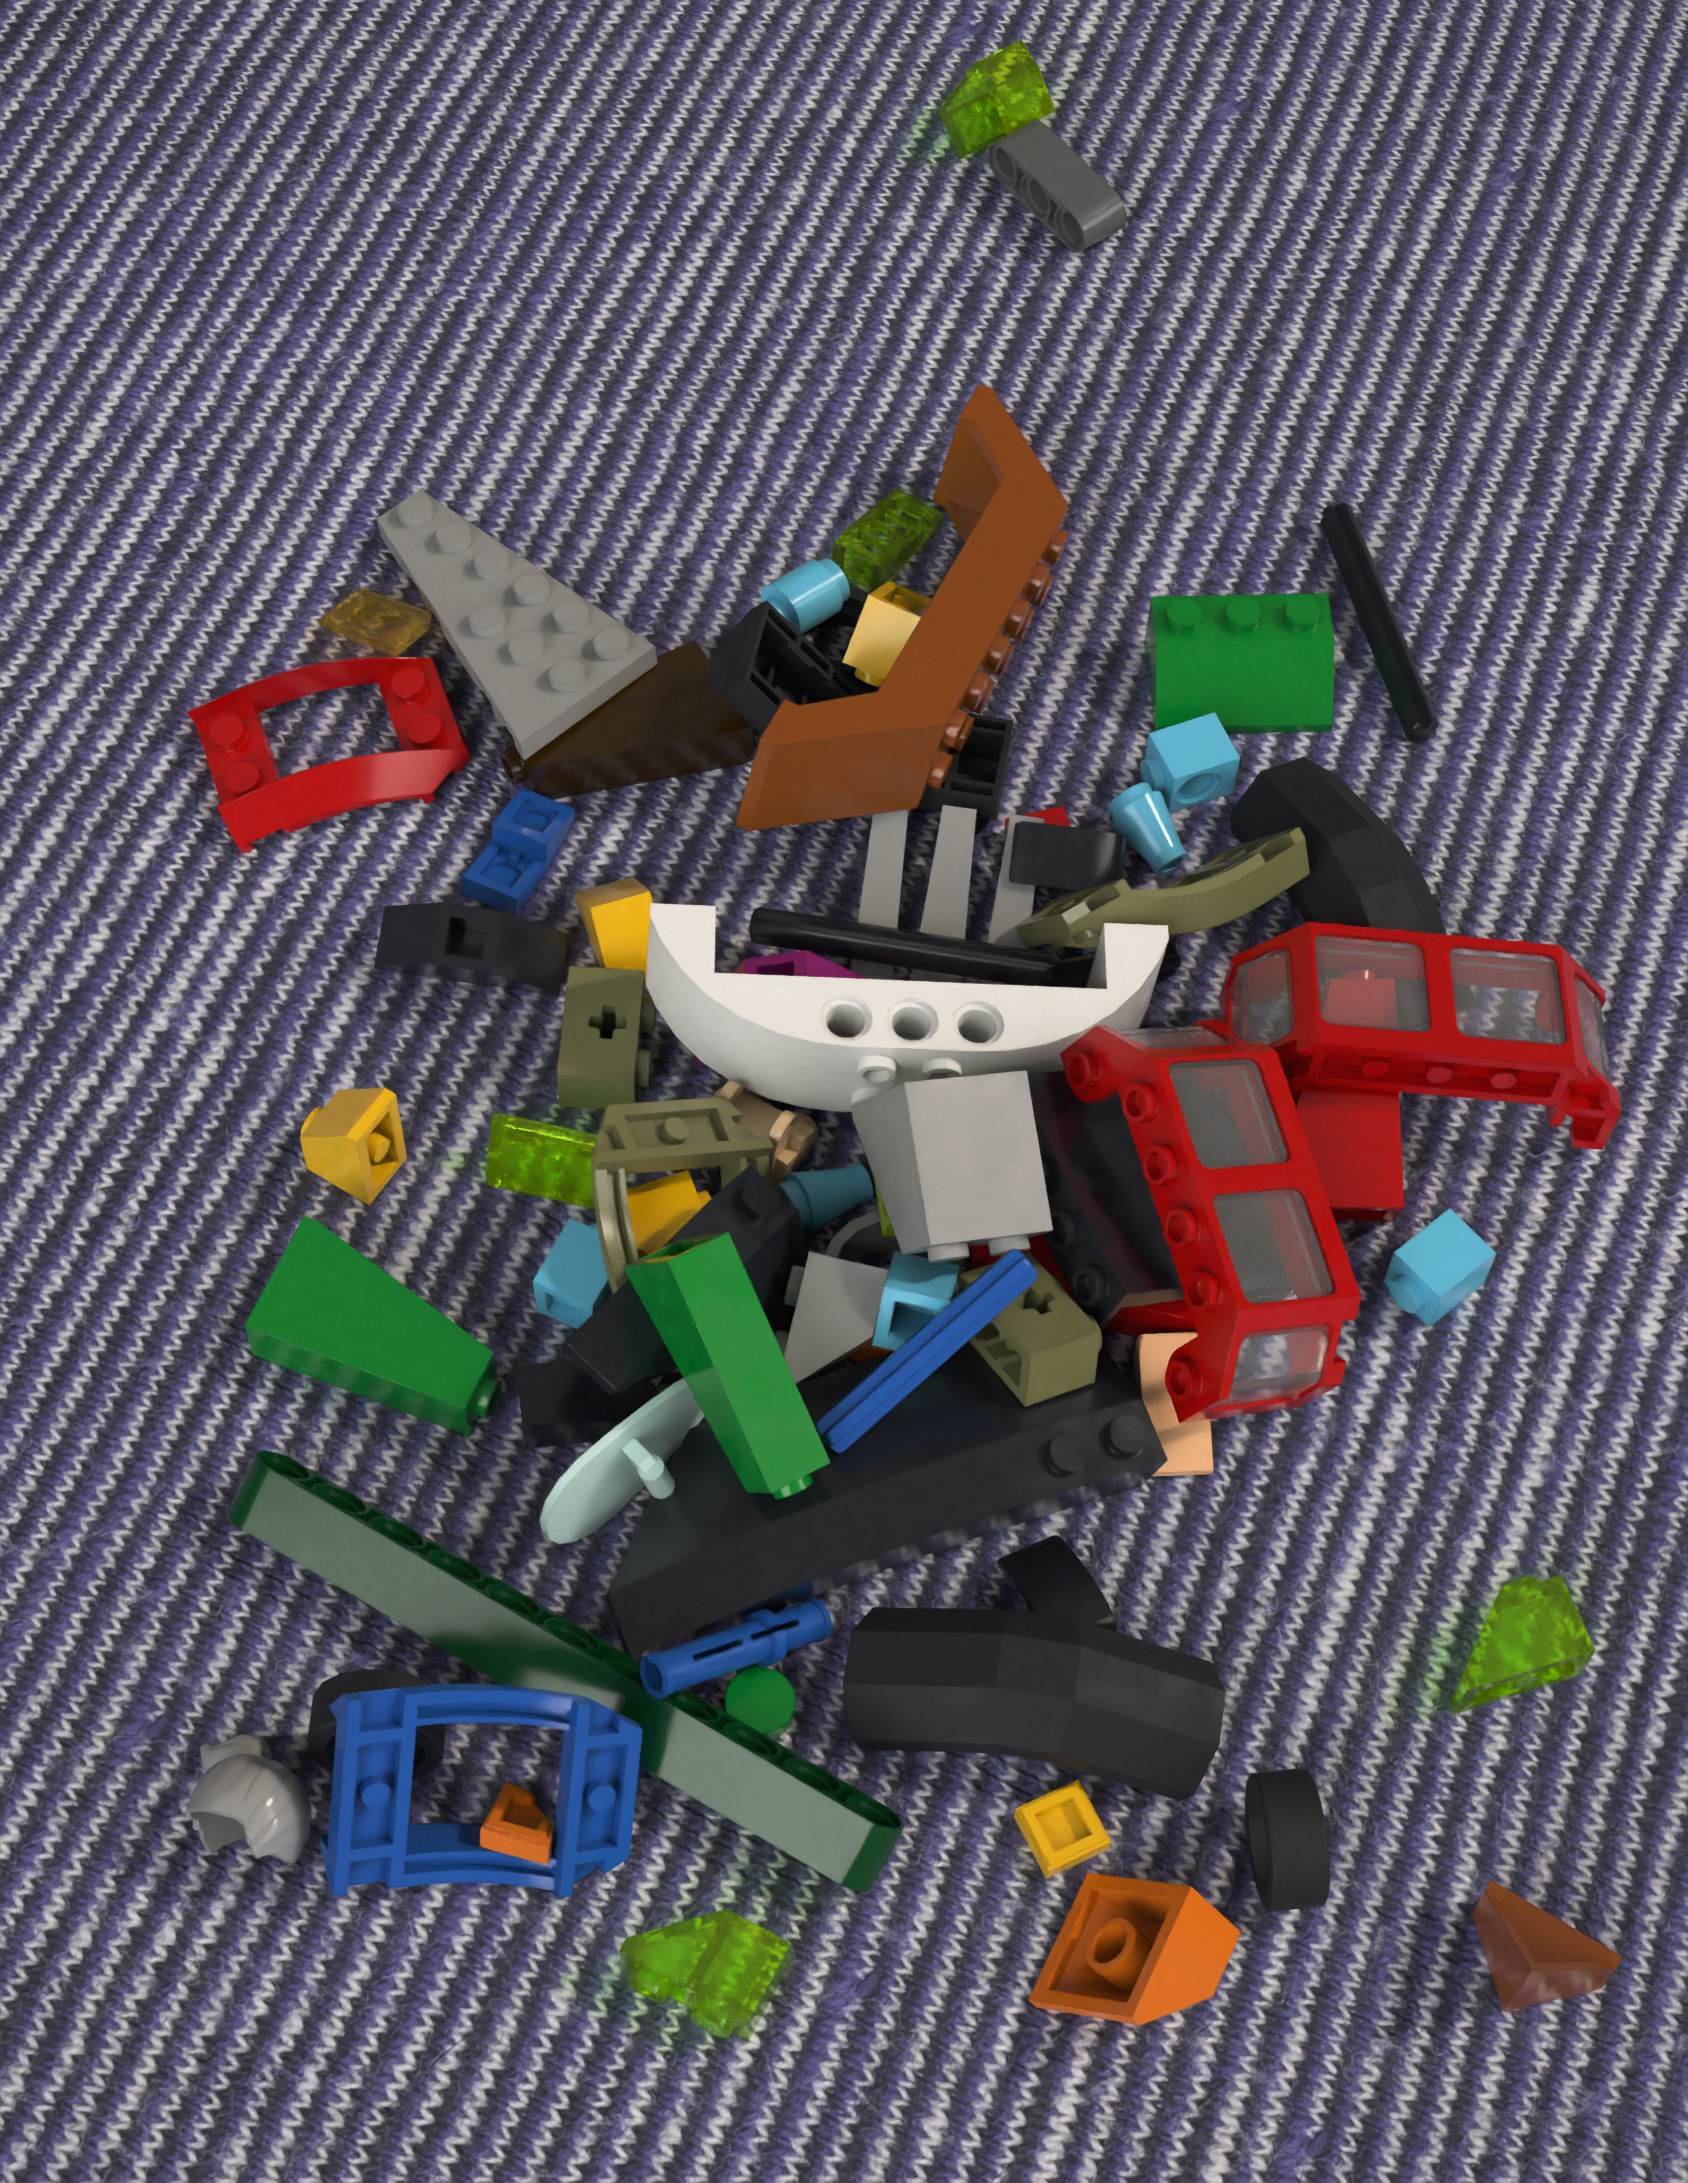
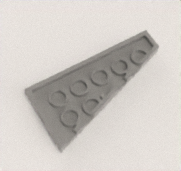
M421 489L377 518L383 541L406 577H411L420 591L421 600L429 613L433 612L440 622L445 638L477 688H482L492 704L493 713L502 727L506 726L514 738L515 747L524 761L658 664L656 649L653 644Z

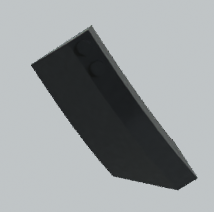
M968 1341L846 1451L837 1453L819 1435L830 1463L810 1473L813 1480L810 1486L782 1499H775L772 1493L746 1492L708 1421L690 1428L668 1470L675 1481L674 1491L664 1499L654 1497L630 1549L605 1595V1599L624 1652L637 1659L647 1654L667 1650L702 1636L742 1624L743 1619L750 1613L762 1609L776 1612L824 1592L959 1543L1139 1488L1168 1459L1142 1397L1103 1345L1098 1352L1095 1383L1025 1407L970 1341ZM893 1352L797 1385L814 1426L821 1416Z

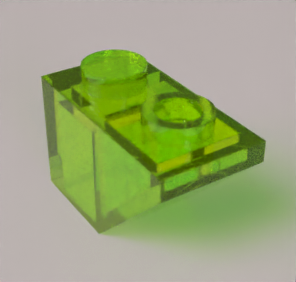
M1022 39L974 62L938 111L959 159L1027 123L1039 120L1055 112L1056 109L1037 63Z
M728 1909L627 1937L619 1950L621 1970L629 1975L626 1982L633 1990L657 2003H664L667 1997L693 2010L690 2018L697 2025L711 2034L725 2039L733 2032L749 2041L791 1965L790 1942Z

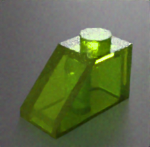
M1562 1575L1538 1582L1536 1576H1526L1504 1585L1498 1591V1595L1485 1619L1449 1701L1454 1715L1582 1675L1596 1649Z

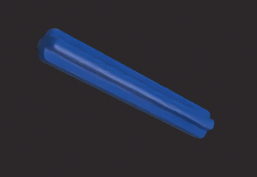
M1008 1250L816 1421L815 1428L824 1442L837 1453L846 1451L1030 1287L1038 1277L1033 1264L1018 1250Z

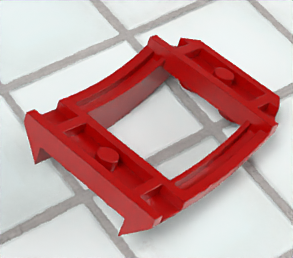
M364 656L311 663L262 677L186 712L196 724L221 802V805L217 806L242 854L254 849L252 842L281 829L286 834H290L335 815L381 803L409 799H422L425 804L436 800L434 791L451 771L457 775L472 757L440 669L433 658ZM360 684H379L402 751L370 754L333 761L281 778L259 714L260 712L321 691Z

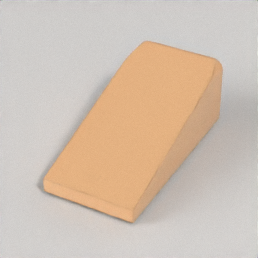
M1197 1332L1142 1334L1136 1340L1133 1359L1137 1392L1144 1401L1168 1459L1151 1477L1213 1474L1210 1419L1179 1424L1171 1397L1165 1385V1372L1171 1355L1176 1349L1197 1337Z

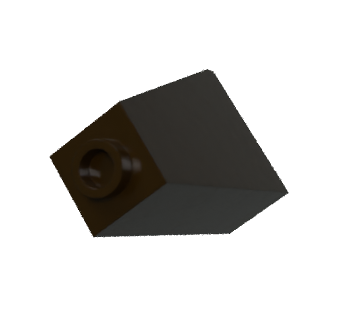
M693 640L657 656V665L525 761L515 747L514 738L507 727L504 726L506 750L500 752V760L507 777L513 785L522 783L525 789L553 800L743 765L753 760V726L707 683L712 664L697 642Z

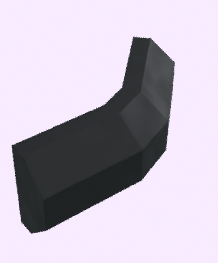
M767 600L749 610L716 649L707 678V683L762 735L784 699L797 705H805L872 693L851 683ZM969 713V716L975 718L963 748L960 752L952 748L949 749L948 754L954 756L942 786L939 790L929 786L917 808L942 812L943 805L977 809L976 818L997 821L1014 720Z
M1301 757L1260 771L1231 810V833L1241 843L1296 827L1301 829L1306 840L1310 875L1285 891L1291 897L1305 923H1339L1348 926L1403 929L1412 932L1447 935L1428 884L1402 840L1338 775L1306 757ZM1327 975L1329 981H1337L1339 977L1338 975ZM1376 979V982H1394L1396 1030L1414 1032L1430 1026L1425 983ZM1453 986L1456 1016L1475 1009L1476 1006L1469 988Z
M873 1607L851 1631L843 1678L851 1740L860 1749L992 1753L1055 1763L1178 1801L1195 1795L1220 1745L1226 1693L1217 1673L1208 1660L1077 1619L1015 1609Z

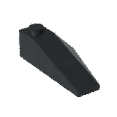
M750 1164L695 1214L663 1247L681 1238L729 1232L773 1333H775L794 1316L796 1307L784 1304L787 1285L793 1265L806 1266L809 1247L799 1210ZM630 1280L620 1287L561 1346V1349L609 1396L674 1372L677 1368L675 1361Z

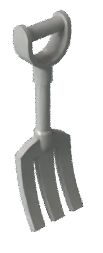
M943 805L920 932L965 939L977 809ZM908 809L873 814L858 922L893 928L898 926ZM1010 814L987 942L1027 949V944L1020 937L1015 927L1032 915L1035 885L1017 884L1009 881L1014 827L1017 822L1021 821L1044 823V818ZM852 959L850 971L867 979L893 980V965ZM912 969L910 981L961 983L962 976ZM980 979V982H979V984H1000V985H1005V983L993 982V981H987V980H981V979ZM877 1209V1211L848 1222L831 1239L825 1255L855 1262L874 1253L901 1252L896 1237L882 1236L879 1209ZM927 1252L913 1253V1254H912V1255H916V1256H921V1257L928 1258V1253H927ZM965 1258L948 1262L960 1265L953 1299L958 1296L960 1274L966 1272Z

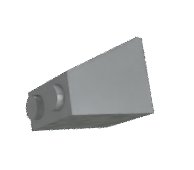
M1027 1070L904 1082L851 1107L853 1122L903 1255L927 1252L929 1263H942L970 1257L968 1247L989 1245L990 1256L1004 1255L1010 1249H1016L1019 1252L1030 1250L1029 1238L1053 1231Z

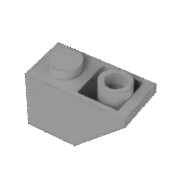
M810 1251L805 1267L793 1265L784 1304L796 1307L790 1333L777 1330L775 1338L796 1386L810 1381L873 1342L888 1270Z

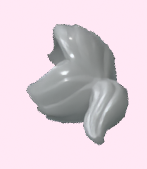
M240 1734L225 1740L217 1746H210L207 1743L203 1744L200 1751L201 1762L207 1771L202 1775L194 1788L185 1814L193 1818L192 1828L199 1832L206 1852L215 1853L221 1847L247 1837L250 1841L251 1852L256 1859L270 1855L287 1864H295L302 1854L305 1844L310 1841V1822L312 1820L308 1791L300 1777L293 1774L277 1760L272 1759L270 1747L253 1736Z

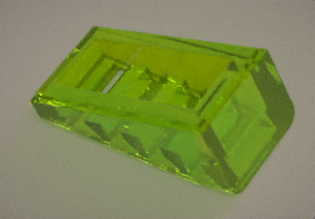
M896 488L846 528L833 542L832 561L840 567L845 576L871 591H875L886 582L891 581L943 523L944 513ZM898 510L907 513L908 515L918 519L919 521L914 522L908 519L907 517L899 514ZM891 521L907 531L902 533L887 523ZM879 533L893 542L890 544L876 535ZM869 545L880 551V553L876 554L865 547Z

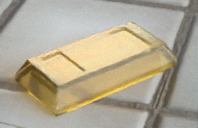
M359 587L323 615L318 622L320 626L335 635L396 657L428 632L432 616L426 610Z

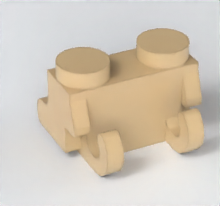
M729 1080L714 1093L713 1097H725L744 1114L739 1123L756 1138H770L774 1147L769 1154L770 1177L773 1186L784 1182L785 1175L787 1173H794L808 1158L810 1148L818 1139L819 1134L815 1122L808 1115L789 1110L781 1111L766 1103L761 1095L745 1089L742 1084L734 1080Z

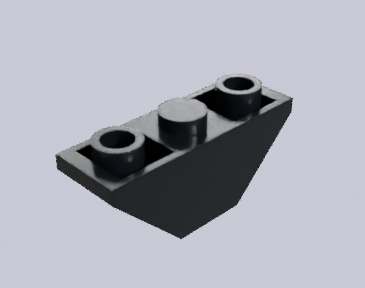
M442 902L384 906L374 968L560 997L570 935L502 911Z

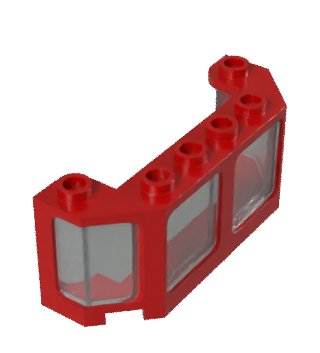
M1307 922L1232 956L1219 996L1221 1021L1232 1027L1231 1034L1247 1043H1263L1277 1051L1294 1103L1297 1102L1303 1083L1547 1105L1550 1126H1561L1566 1115L1572 1118L1569 1126L1572 1147L1603 1150L1621 1114L1619 1091L1612 1085L1602 1016V1007L1606 1001L1605 991L1561 945L1476 938L1466 935L1412 932L1403 929L1348 926L1339 923ZM1225 1103L1226 1116L1230 1117Z
M1218 1019L1197 1020L1191 1026L1127 1030H1114L1107 1025H1097L1060 1053V1057L1065 1069L1066 1080L1076 1097L1086 1103L1102 1102L1116 1092L1119 1094L1123 1113L1127 1118L1142 1164L1143 1174L1148 1182L1163 1228L1164 1238L1168 1243L1178 1273L1184 1299L1189 1307L1198 1334L1197 1337L1173 1352L1165 1372L1166 1389L1171 1397L1179 1424L1301 1407L1340 1385L1346 1361L1340 1357H1335L1343 1321L1355 1320L1357 1318L1361 1294L1277 1051L1263 1043H1247L1231 1034L1232 1027Z

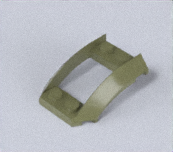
M1296 827L1219 850L1211 856V861L1197 870L1182 874L1155 890L1130 889L1125 878L1058 897L1044 904L1043 910L1027 917L1015 928L1030 948L1042 944H1050L1053 950H1056L1063 946L1097 948L1104 923L1168 925L1169 938L1179 934L1217 927L1245 916L1310 875L1305 836L1301 829Z
M725 1097L608 1105L603 1112L591 1156V1172L600 1245L613 1294L629 1280L623 1266L640 1259L630 1218L625 1174L720 1166L721 1189H723L751 1164L771 1183L769 1154L774 1147L770 1138H756L739 1123L744 1114ZM793 1317L779 1331L790 1333ZM664 1375L650 1381L657 1387Z

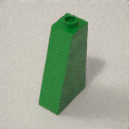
M303 1216L244 1325L252 1355L470 1437L480 1416L489 1418L492 1415L501 1395L502 1381L497 1379L494 1352L318 1221Z
M729 1232L681 1238L623 1266L631 1284L746 1492L772 1493L775 1499H782L810 1486L813 1483L810 1473L829 1464L830 1460Z

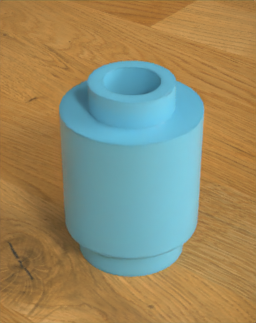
M827 558L820 561L808 560L765 586L761 592V602L763 603L767 600L801 634H804L842 609L843 602L850 596V587L845 574L832 560Z

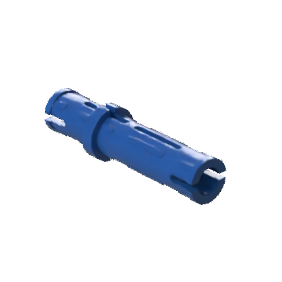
M809 1598L804 1600L805 1602L774 1613L766 1609L750 1613L743 1619L742 1624L702 1636L696 1640L658 1653L647 1654L646 1657L642 1658L639 1668L643 1686L653 1698L662 1699L673 1692L721 1677L724 1674L755 1663L759 1666L767 1667L781 1662L786 1656V1652L811 1643H819L828 1638L832 1629L830 1614L825 1605L816 1598Z

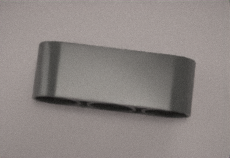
M1033 120L988 145V163L997 180L1073 252L1079 253L1125 227L1127 213L1118 193L1041 121Z

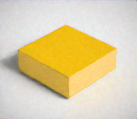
M1079 1780L1015 1809L1014 1818L1046 1879L1110 1849L1111 1840Z

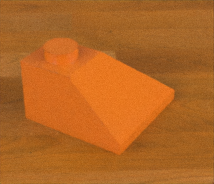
M1087 1873L1028 2001L1036 2008L1143 2025L1213 1997L1241 1931L1192 1886Z

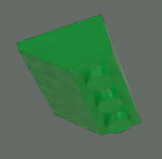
M1328 593L1151 596L1144 641L1154 731L1215 712L1226 733L1331 731L1333 725L1335 640Z

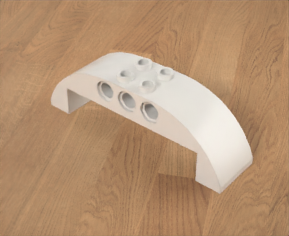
M650 903L646 986L657 1010L675 1036L701 1062L726 1079L734 1080L742 1084L745 1089L783 1103L808 1109L852 1112V1106L904 1082L1027 1070V1074L1065 1071L1060 1053L1097 1025H1107L1131 1039L1139 1028L1149 1006L1169 940L1168 925L1104 923L1086 988L714 973L716 906Z

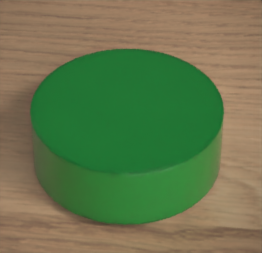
M766 1667L750 1668L739 1673L730 1682L725 1694V1712L767 1737L776 1739L789 1728L793 1721L795 1713L794 1691L787 1678L778 1671Z

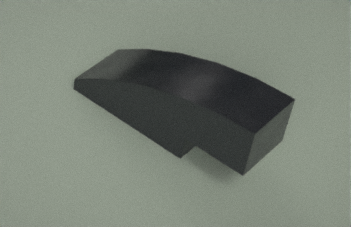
M574 1361L516 1365L525 1449L593 1442L594 1445L610 1430L673 1383L682 1379L683 1376L681 1372L669 1373L664 1375L657 1387L651 1381L609 1396ZM705 1416L703 1417V1419L700 1421L699 1424H702V1423H704V1422H707Z

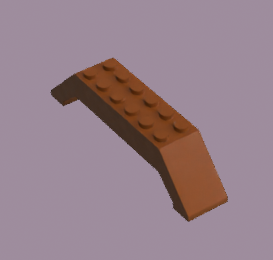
M979 383L961 412L932 502L945 507L964 542V546L877 692L805 705H797L784 699L760 738L735 825L748 831L913 809L917 808L929 786L937 790L942 786L954 756L948 754L949 749L952 748L960 752L975 720V718L969 716V713L973 711L981 715L995 685V681L991 680L990 676L991 674L998 678L1003 676L1015 649V645L1011 644L1010 640L1013 639L1019 643L1023 640L1035 610L1030 608V605L1032 604L1038 608L1041 607L1054 578V575L1049 574L1051 567L1047 565L1048 563L1052 565L1057 564L1070 535L1069 532L1061 529L1069 507L1068 503L993 389Z

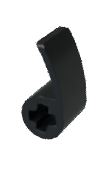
M1026 821L1017 822L1014 827L1009 881L1017 884L1066 889L1067 893L1072 894L1122 879L1127 836L1069 826Z
M1058 1535L1045 1538L997 1560L998 1568L1008 1577L1026 1601L1028 1612L1077 1619L1117 1632L1114 1616L1102 1591L1077 1555Z

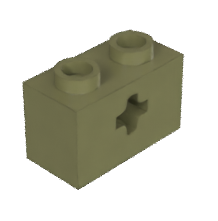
M569 966L557 1067L560 1107L606 1109L608 1105L637 1103L638 1087H650L652 1050L642 1049L643 1033H655L657 1008L651 995H646L645 970Z
M1030 1252L1023 1253V1255L1028 1258L1038 1274L1036 1281L969 1340L1025 1407L1095 1383L1098 1352L1102 1347L1101 1331L1095 1319L1079 1308L1064 1291L1059 1279L1054 1274H1049ZM993 1264L960 1274L958 1295Z

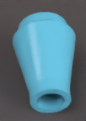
M1142 782L1120 793L1108 805L1107 811L1112 817L1110 826L1118 834L1127 836V843L1152 866L1158 876L1174 871L1187 860L1188 854L1181 845L1161 791H1153L1147 782Z
M860 1163L843 1168L787 1173L784 1177V1182L774 1185L799 1210L805 1235H810L856 1205L869 1201L873 1197L871 1178L865 1167Z

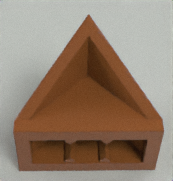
M1492 1880L1472 1912L1503 2012L1601 1990L1616 1970L1622 1958L1621 1955Z

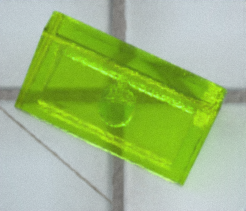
M494 1113L491 1120L486 1165L487 1184L493 1187L595 1209L591 1156L597 1135L507 1114Z

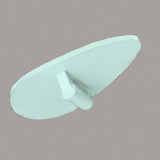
M684 1378L673 1383L610 1430L582 1454L559 1478L545 1500L540 1516L542 1532L548 1539L558 1544L576 1542L595 1532L613 1518L645 1485L650 1494L657 1499H664L672 1494L675 1488V1481L665 1463L679 1448L688 1430L697 1426L704 1417Z

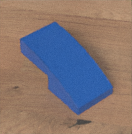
M521 787L494 820L491 842L462 876L461 894L516 916L540 883L560 849L575 819V809Z

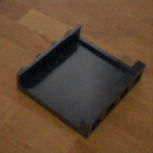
M1065 1071L1027 1074L1053 1231L1043 1235L1081 1310L1084 1313L1090 1314L1095 1319L1101 1331L1123 1307L1184 1300V1293L1168 1243L1164 1238L1163 1228L1148 1182L1143 1174L1142 1164L1127 1118L1123 1113L1118 1092L1105 1101L1086 1103L1074 1094L1066 1080ZM1192 1075L1171 1077L1200 1163L1206 1168L1211 1169L1247 1166L1241 1147L1211 1092L1198 1093ZM1256 1192L1215 1196L1213 1200L1214 1209L1242 1292H1245L1249 1301L1255 1304L1281 1301L1289 1292Z

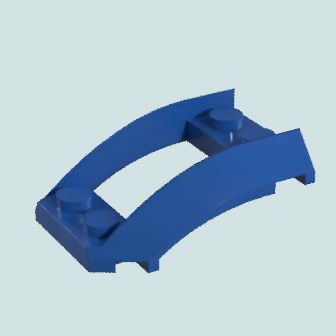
M435 1684L343 1694L329 1705L337 1719L329 1832L328 1834L319 1835L328 1886L333 1896L347 1895L348 1886L385 1881L389 1889L444 1883L510 1884L552 1890L558 1898L573 1896V1886L575 1883L597 1868L605 1875L629 1858L643 1730L637 1722L585 1696L536 1688L492 1684ZM446 1723H508L564 1730L555 1828L552 1835V1852L548 1865L480 1847V1828L482 1824H408L416 1726Z

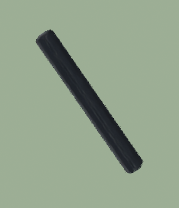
M1344 502L1336 506L1329 505L1323 509V517L1320 523L1405 736L1414 743L1423 739L1429 740L1436 735V728L1439 722L1351 506Z
M766 907L755 908L749 924L751 941L762 945L800 951L807 950L812 953L1012 985L1050 987L1055 974L1056 964L1054 955L1050 952Z

